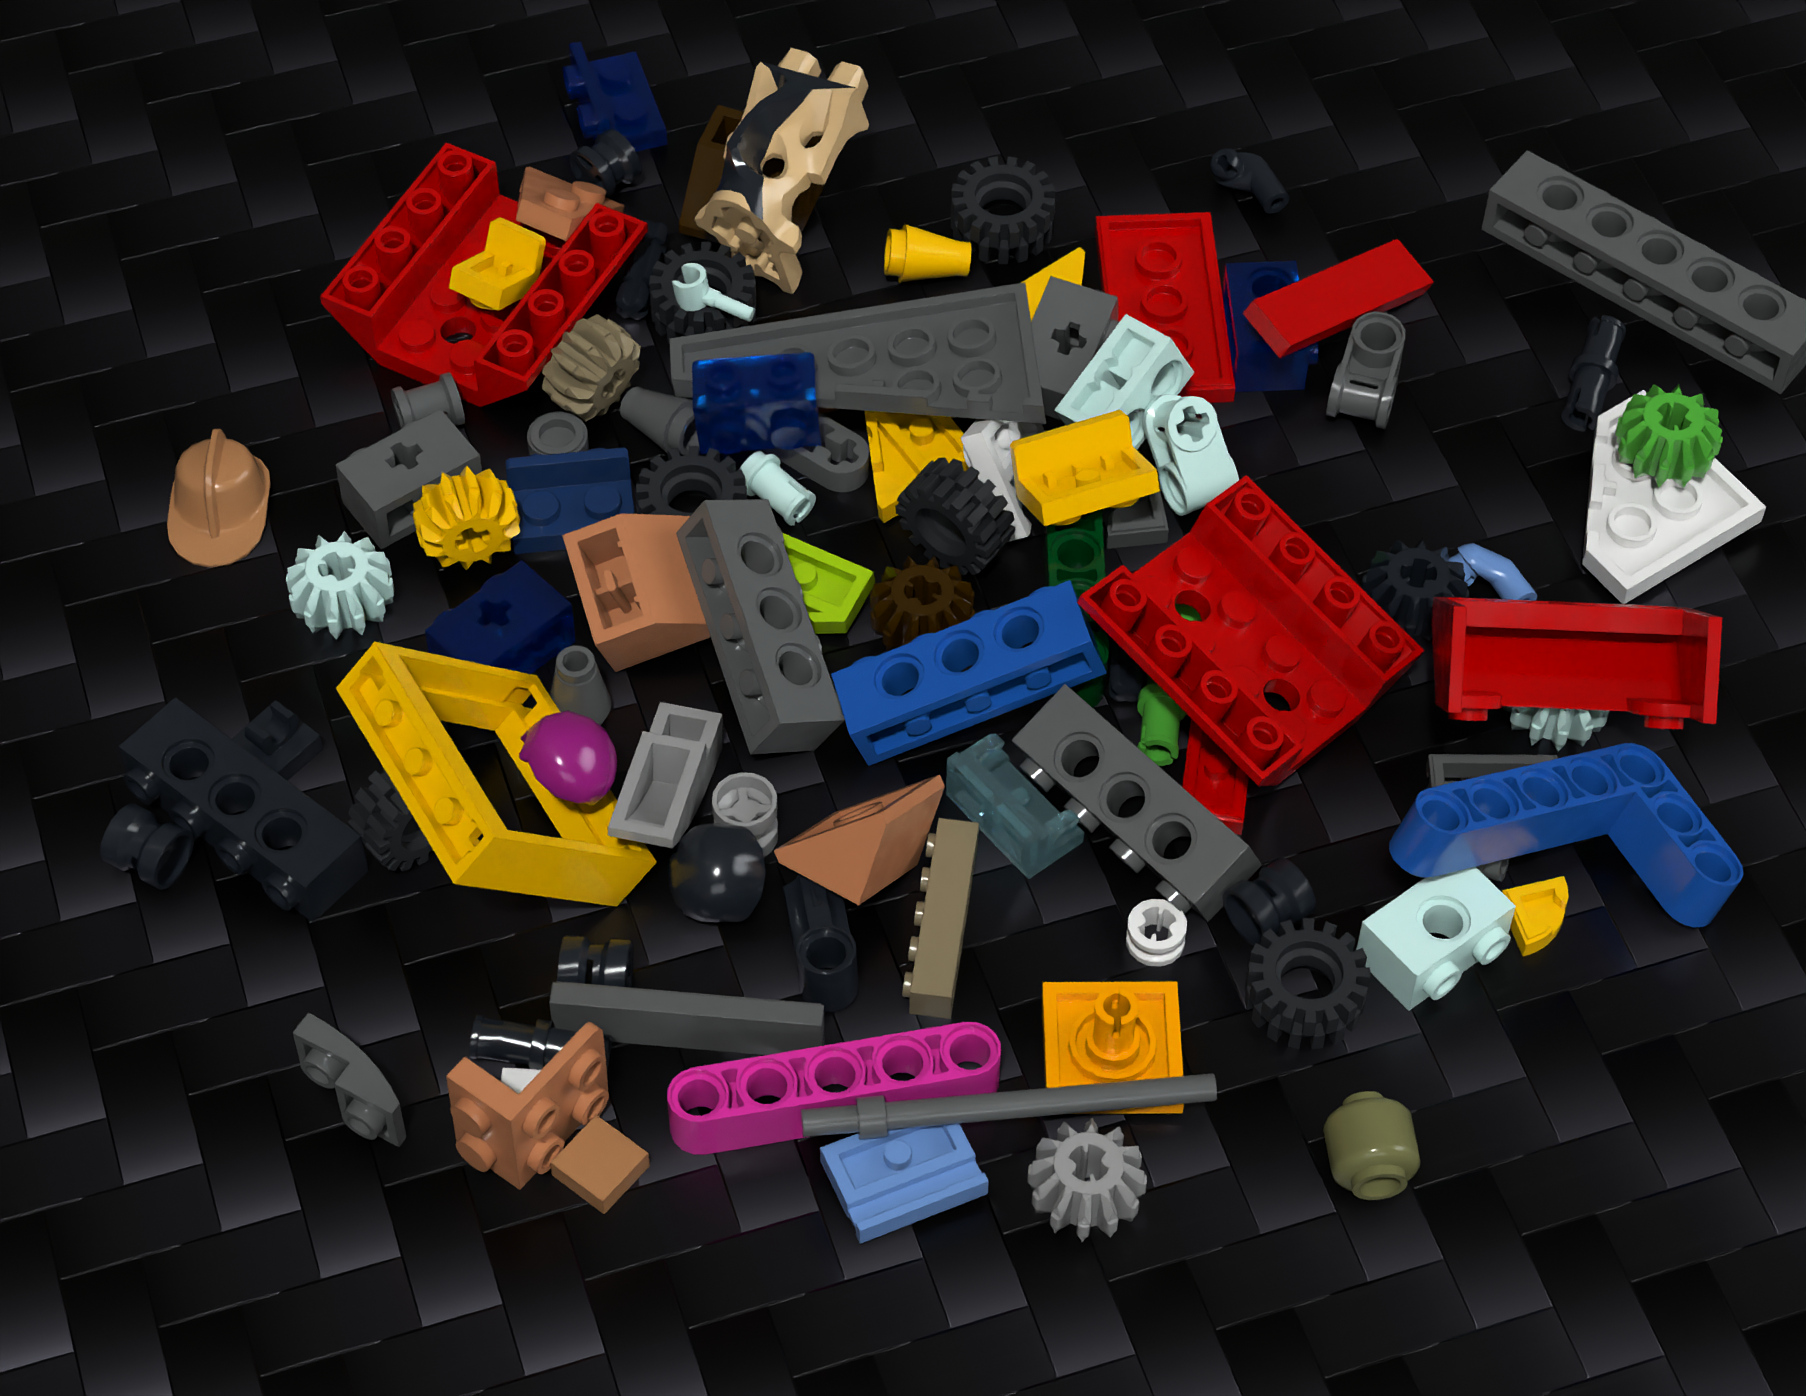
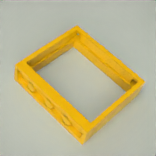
M374 642L336 687L453 884L617 907L657 863L645 843L608 836V825L617 803V799L611 790L594 805L587 803L577 804L552 795L536 780L528 762L520 760L519 753L524 745L521 736L544 716L560 712L537 675ZM531 694L537 702L533 709L522 705ZM440 721L495 731L562 838L507 830ZM483 834L484 837L479 841L478 837Z

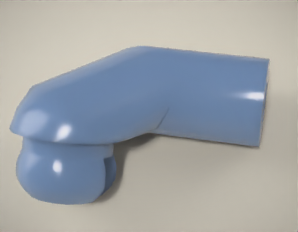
M1470 543L1458 547L1459 553L1449 558V562L1464 564V582L1468 583V586L1480 575L1489 582L1501 599L1537 600L1536 592L1513 562L1504 556L1475 543Z

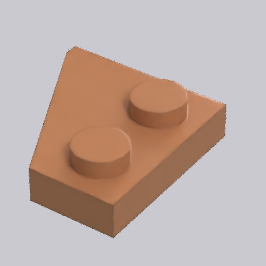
M526 167L520 187L521 193L518 200L516 221L567 241L596 203L622 213L624 205L605 198L606 190L597 185L582 181H575L571 184L532 167Z

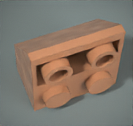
M621 513L562 535L594 644L615 672L711 637L676 532L690 516Z

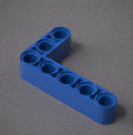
M1623 743L1427 788L1418 794L1389 842V851L1392 858L1402 869L1419 877H1435L1608 834L1664 910L1676 921L1694 928L1704 927L1711 923L1743 877V867L1738 857L1662 759L1645 746L1635 743Z

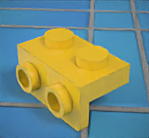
M1116 410L1021 438L1010 444L1017 498L1044 526L1068 525L1078 521L1084 514L1107 507H1128L1135 504L1141 497L1160 492L1157 469L1133 447L1129 417L1122 410Z

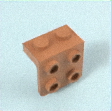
M592 1022L586 1023L519 1094L464 1057L446 1075L451 1104L450 1112L453 1117L457 1141L456 1148L460 1155L475 1169L486 1172L490 1168L519 1190L536 1172L544 1174L551 1169L550 1162L563 1150L565 1141L580 1124L586 1126L596 1115L599 1116L608 1102L609 1092L603 1030Z

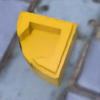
M1561 876L1502 890V893L1516 906L1510 929L1522 956L1533 954L1548 945L1559 932L1565 917L1569 898L1565 877Z

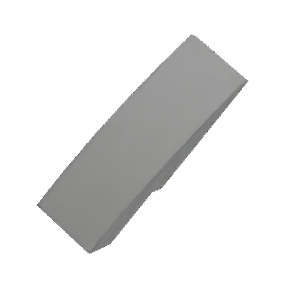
M660 702L650 731H643L608 825V836L674 848L686 832L702 802L722 751V713Z

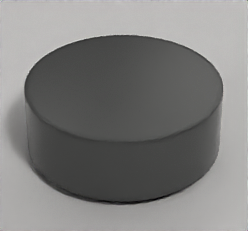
M567 412L544 414L530 425L527 432L529 455H549L589 450L588 432L584 422L577 416Z

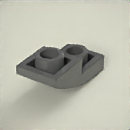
M308 1012L293 1032L303 1072L320 1086L329 1089L335 1087L342 1119L351 1130L366 1139L374 1140L379 1136L400 1147L407 1136L400 1103L388 1081L370 1058L350 1039L328 1023Z

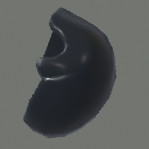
M707 823L694 826L674 846L667 866L670 893L676 907L682 909L683 915L697 921H743L750 916L761 899L766 875L763 850L753 833L746 827L721 823Z

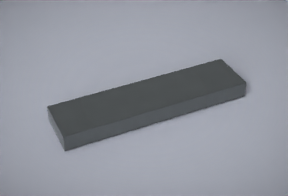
M559 981L552 984L549 1004L553 1028L578 1032L586 1023L592 1022L603 1030V1036L604 1034L612 1035V1042L770 1055L824 1046V1005L818 1003Z

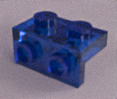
M812 353L708 359L693 362V413L700 454H707L709 448L718 450L722 454H733L739 451L778 448L792 450L800 447L822 445L816 391L815 359Z

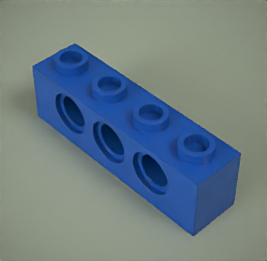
M1069 580L1056 586L1042 587L1035 590L1028 597L995 610L981 611L967 621L936 633L920 635L906 645L877 656L861 658L851 666L832 673L849 735L868 766L1055 694L1064 684L1070 688L1106 674L1107 671L1085 610L1077 603L1079 597L1071 581ZM1030 642H1033V643L1030 644L1029 646H1027V647H1025V648H1021V647L1024 646L1025 644L1030 643ZM973 665L970 669L961 672L966 667ZM914 688L909 693L902 695L907 690Z

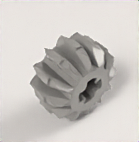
M1093 1118L1086 1123L1084 1132L1077 1133L1067 1123L1063 1122L1057 1130V1140L1042 1137L1041 1142L1037 1145V1160L1029 1165L1027 1182L1031 1185L1030 1188L1035 1189L1032 1196V1205L1036 1213L1051 1212L1050 1225L1053 1227L1054 1233L1071 1223L1077 1226L1076 1233L1082 1242L1089 1236L1092 1226H1098L1111 1238L1113 1233L1117 1231L1118 1219L1132 1222L1133 1218L1137 1215L1139 1200L1137 1198H1141L1146 1192L1147 1176L1144 1174L1145 1171L1139 1169L1142 1161L1139 1146H1123L1124 1134L1121 1132L1120 1126L1108 1134L1102 1135L1098 1133V1127Z

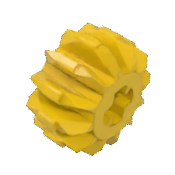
M466 466L460 475L452 477L442 472L441 482L439 484L423 485L421 499L413 503V520L419 544L424 548L426 556L437 558L442 567H448L458 561L465 570L474 561L478 560L491 564L492 554L494 552L510 551L511 538L520 533V517L513 490L508 487L506 480L496 478L491 469L483 470L475 475Z

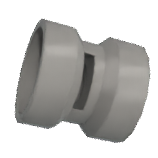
M740 772L727 776L718 783L713 791L712 814L714 823L746 827L753 833L763 850V857L770 854L778 840V820L776 818L778 806L774 786L765 777L755 773Z

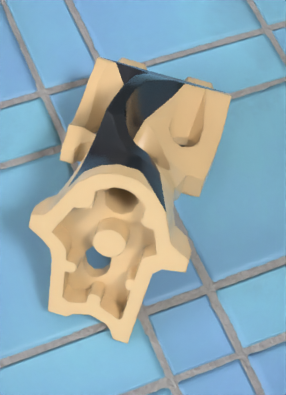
M791 48L778 66L760 62L756 66L742 119L735 131L727 137L724 152L725 164L720 184L709 203L701 208L695 217L699 227L716 237L721 244L731 247V258L740 252L746 257V266L751 264L754 276H762L777 284L784 292L794 294L802 276V270L796 256L801 247L802 234L799 227L791 222L794 201L801 192L809 188L811 183L825 185L831 169L847 140L857 132L868 130L869 122L862 105L863 98L868 89L863 69L860 66L841 61L840 64L835 66L828 80L819 78L821 69L817 59L809 52ZM813 136H822L820 142L814 147L805 148ZM772 158L783 159L785 162L784 170L779 176L770 178L763 174V166L766 161Z

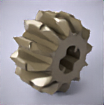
M598 314L588 319L582 318L576 322L571 332H564L559 345L551 349V360L543 367L542 373L545 378L543 379L542 389L551 396V400L559 407L584 421H588L595 416L601 417L607 413L612 403L620 402L621 394L626 388L632 386L630 382L631 377L640 366V362L637 359L640 356L641 346L632 339V336L625 329L610 319L606 320Z

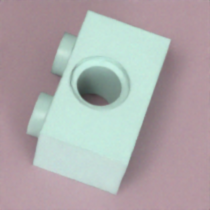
M1476 867L1435 877H1425L1362 921L1356 950L1363 948L1367 956L1365 967H1370V972L1409 1011L1429 996L1432 1000H1437L1446 995L1457 984L1462 973L1478 961L1482 965H1486L1495 960L1506 949L1511 940V936L1508 933L1516 906ZM1429 933H1440L1450 939L1436 938Z

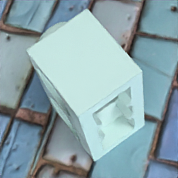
M1125 314L1055 408V412L1065 425H1069L1116 410H1122L1129 417L1132 445L1138 450L1146 439L1142 418L1149 402L1159 395H1178L1194 374V371L1170 337Z

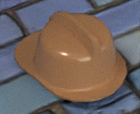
M213 429L210 439L193 444L182 453L175 467V480L171 491L167 521L169 542L177 554L194 565L210 568L233 564L246 557L260 542L266 526L271 486L269 470L259 458L253 456L244 445L235 440L227 439L221 429Z

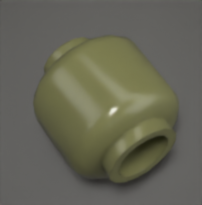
M1374 1091L1358 1092L1348 1096L1343 1101V1105L1333 1111L1324 1124L1323 1131L1333 1179L1346 1190L1353 1191V1194L1360 1199L1380 1200L1399 1194L1405 1190L1408 1185L1407 1181L1414 1177L1420 1167V1156L1411 1113L1407 1107L1396 1100L1383 1098L1382 1094Z

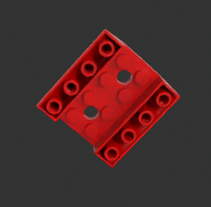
M446 142L320 296L321 304L379 365L426 385L439 381L440 374L450 372L456 383L460 399L482 407L528 390L543 370V367L550 361L552 357L551 349L559 345L562 341L563 333H569L573 330L576 322L582 319L648 232V223L596 203L567 241L516 221L518 201L500 195L496 162ZM501 217L543 236L546 240L538 279L522 299L497 311L475 306L471 303L469 297L449 289L453 266L485 251L490 223ZM455 333H467L473 336L471 340H461L455 344L445 340Z
M1247 475L1208 502L1190 532L1133 574L1124 565H1121L1081 594L1077 600V603L1258 786H1276L1356 723L1425 651ZM1175 604H1186L1193 607L1200 614L1202 621L1186 620L1177 612ZM1264 692H1273L1281 695L1288 702L1291 711H1279L1273 708L1266 701Z

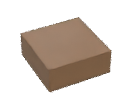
M597 1115L550 1162L552 1176L603 1214L650 1167L648 1152Z

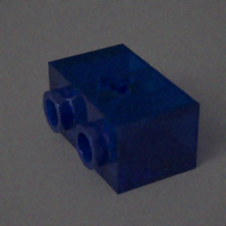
M522 560L505 573L492 576L484 583L480 591L455 609L451 608L442 612L432 625L425 629L428 653L532 674L558 655L563 649L575 642L572 604Z

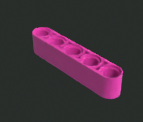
M961 1022L693 1067L680 1072L673 1078L668 1087L667 1102L670 1133L674 1143L683 1151L694 1155H706L806 1138L802 1134L801 1109L855 1105L856 1097L884 1095L885 1102L997 1092L999 1088L1001 1043L996 1033L988 1026L977 1022ZM975 1062L982 1067L975 1070H966L957 1066V1064ZM896 1073H908L914 1075L915 1078L908 1081H897L890 1078V1076ZM830 1084H841L848 1087L847 1090L839 1093L828 1092L822 1088ZM764 1095H773L780 1098L778 1102L772 1104H761L754 1101L756 1098ZM695 1107L712 1109L710 1113L702 1116H693L686 1113L689 1109Z

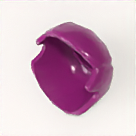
M568 710L547 715L521 736L524 745L519 753L520 760L529 763L536 780L555 797L577 804L587 803L594 805L611 789L617 771L615 747L607 731L592 718Z

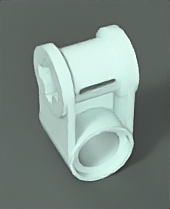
M1164 394L1157 396L1149 402L1142 418L1143 431L1147 437L1159 472L1161 490L1169 506L1176 514L1184 516L1205 507L1208 502L1239 481L1237 469L1224 442L1217 414L1208 401L1196 396L1181 397L1174 394ZM1195 414H1201L1202 418H1196ZM1158 427L1165 428V431H1159Z

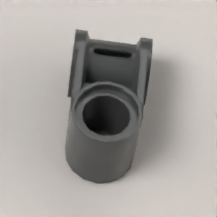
M1370 312L1362 315L1355 321L1342 363L1338 364L1335 372L1326 416L1336 418L1339 413L1360 417L1375 421L1376 428L1385 430L1394 401L1405 342V329L1395 316L1385 312Z

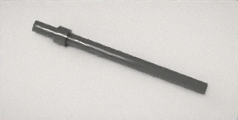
M1213 1073L890 1102H885L884 1095L856 1097L855 1105L801 1109V1125L803 1137L858 1132L859 1139L887 1137V1130L1216 1101L1217 1087L1215 1076Z

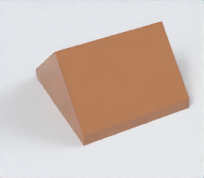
M939 774L836 811L774 850V853L780 864L860 905L918 865L945 785Z

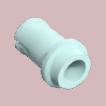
M762 451L755 452L740 467L745 476L747 495H757L761 499H768L771 508L781 515L789 525L792 526L795 522H801L812 510L816 501V495L805 489L780 467L781 462L776 455H765Z

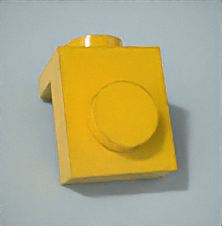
M501 217L491 221L485 251L452 267L449 289L469 297L472 304L483 309L499 311L522 299L538 279L546 245L545 238Z

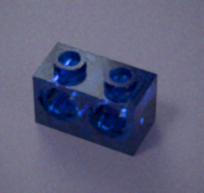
M1296 261L1226 263L1222 297L1235 392L1303 390L1305 388L1308 365H1317L1318 342L1279 358L1243 314L1253 300L1299 281Z

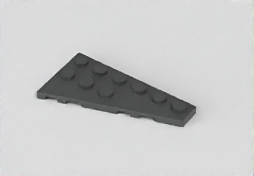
M1025 282L669 339L671 379L677 397L1046 424Z

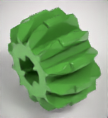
M1653 384L1649 392L1646 393V396L1633 394L1631 401L1626 405L1623 416L1618 419L1615 431L1617 436L1616 443L1619 444V462L1633 464L1635 479L1645 475L1655 477L1658 488L1667 479H1672L1684 488L1688 481L1692 479V476L1704 478L1706 472L1711 469L1715 455L1719 454L1723 440L1721 436L1722 429L1718 427L1720 422L1718 419L1719 410L1704 407L1703 393L1692 397L1682 395L1679 384L1671 393H1665Z

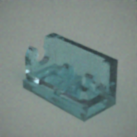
M996 733L990 734L960 754L956 752L947 758L946 795L972 822L979 823V829L1029 880L1083 843L1084 832L1076 825L1080 818L1072 810L1060 813L1009 762V756L1001 749L1005 742Z

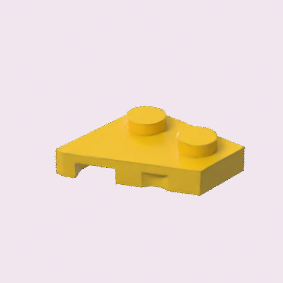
M864 411L878 514L883 523L898 515L896 514L895 507L899 503L897 501L898 496L932 460L935 462L938 458H946L947 462L950 463L953 459L962 461L964 471L969 469L964 458L963 443L961 441L964 433L951 417Z

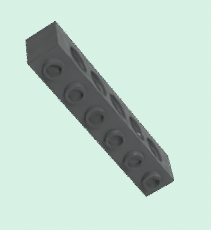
M1528 150L1489 190L1482 225L1483 231L1779 394H1782L1806 365V299L1800 298L1761 277L1756 272L1748 270L1711 250L1706 245L1698 243L1661 223L1656 218L1648 216L1611 196L1606 191L1596 188Z

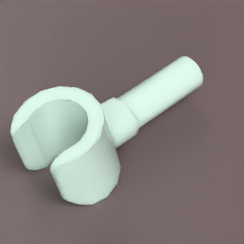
M686 263L681 267L686 284L676 280L672 281L676 301L685 311H697L706 306L716 307L748 322L752 320L755 314V308L710 288L706 270L697 263Z

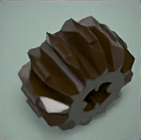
M908 555L903 564V570L886 566L885 572L881 577V583L874 584L873 590L870 593V608L872 609L870 612V625L874 630V635L883 636V644L887 652L910 643L920 635L939 632L967 621L975 615V610L972 608L974 606V592L971 589V583L961 581L962 576L957 565L940 570L935 555L926 565H917Z

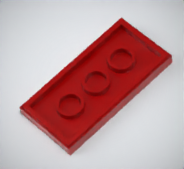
M1211 212L1096 216L1095 236L1101 288L1103 293L1118 297L1119 321L1127 314L1173 340L1194 371V374L1178 396H1196L1204 398L1209 403L1234 402L1235 382Z

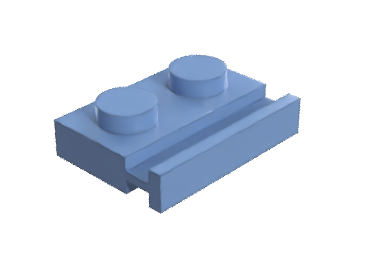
M960 1124L887 1130V1137L859 1139L857 1133L820 1148V1161L847 1218L850 1217L854 1225L856 1237L860 1244L988 1194V1179L985 1173H981L975 1161V1153Z

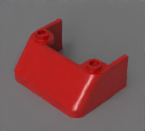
M1433 597L1432 638L1435 702L1437 706L1448 712L1449 719L1486 721L1488 719V709L1512 706L1628 711L1633 714L1644 715V727L1658 729H1683L1684 718H1691L1704 724H1716L1722 617L1691 608L1673 606Z

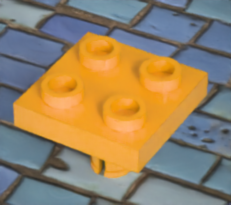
M1043 982L1042 1021L1045 1088L1183 1076L1177 982ZM1184 1104L1072 1114L1183 1113Z

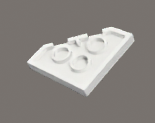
M1644 390L1637 393L1639 395L1646 396V392ZM1632 397L1602 413L1597 418L1593 438L1582 565L1622 604L1629 602L1762 521L1766 506L1715 457L1711 469L1706 472L1704 478L1692 476V479L1688 481L1684 488L1672 479H1667L1659 488L1653 476L1645 475L1635 479L1633 464L1619 462V444L1616 443L1617 436L1615 435L1618 419L1623 416L1626 405L1631 401Z

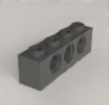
M704 500L676 532L750 755L815 751L845 721L822 655L821 642L812 627L803 601L801 585L795 578L784 546L783 533L776 523L769 500Z
M1066 684L1012 739L1013 743L1026 757L1019 765L1021 770L1046 793L1054 785L1062 790L1070 798L1063 807L1091 833L1099 825L1102 826L1116 839L1109 846V849L1136 874L1145 866L1162 880L1155 887V890L1179 911L1182 910L1184 915L1192 907L1209 922L1224 906L1223 894L1225 891L1240 881L1248 880L1261 867L1262 864L1248 844ZM1090 756L1099 757L1098 765L1092 773L1084 777H1074V770L1081 760ZM1134 796L1145 797L1144 805L1136 815L1129 818L1118 817L1119 809L1127 799ZM1182 836L1191 838V845L1184 855L1176 859L1164 858V851L1173 839Z

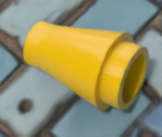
M904 224L902 230L889 229L884 253L885 275L897 276L899 283L951 276H968L971 263L970 242L953 240Z

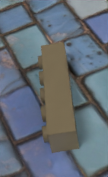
M939 818L936 833L928 834L926 857L932 858L931 867H923L920 891L926 892L925 902L917 901L914 926L920 927L919 937L911 936L908 961L915 962L913 972H905L902 992L903 997H910L909 1014L951 1019L978 849L979 823Z

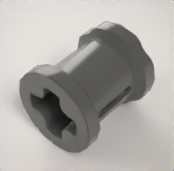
M450 372L440 374L439 381L406 391L401 386L392 388L391 397L400 429L406 424L420 420L439 409L444 412L455 426L465 424L460 395Z

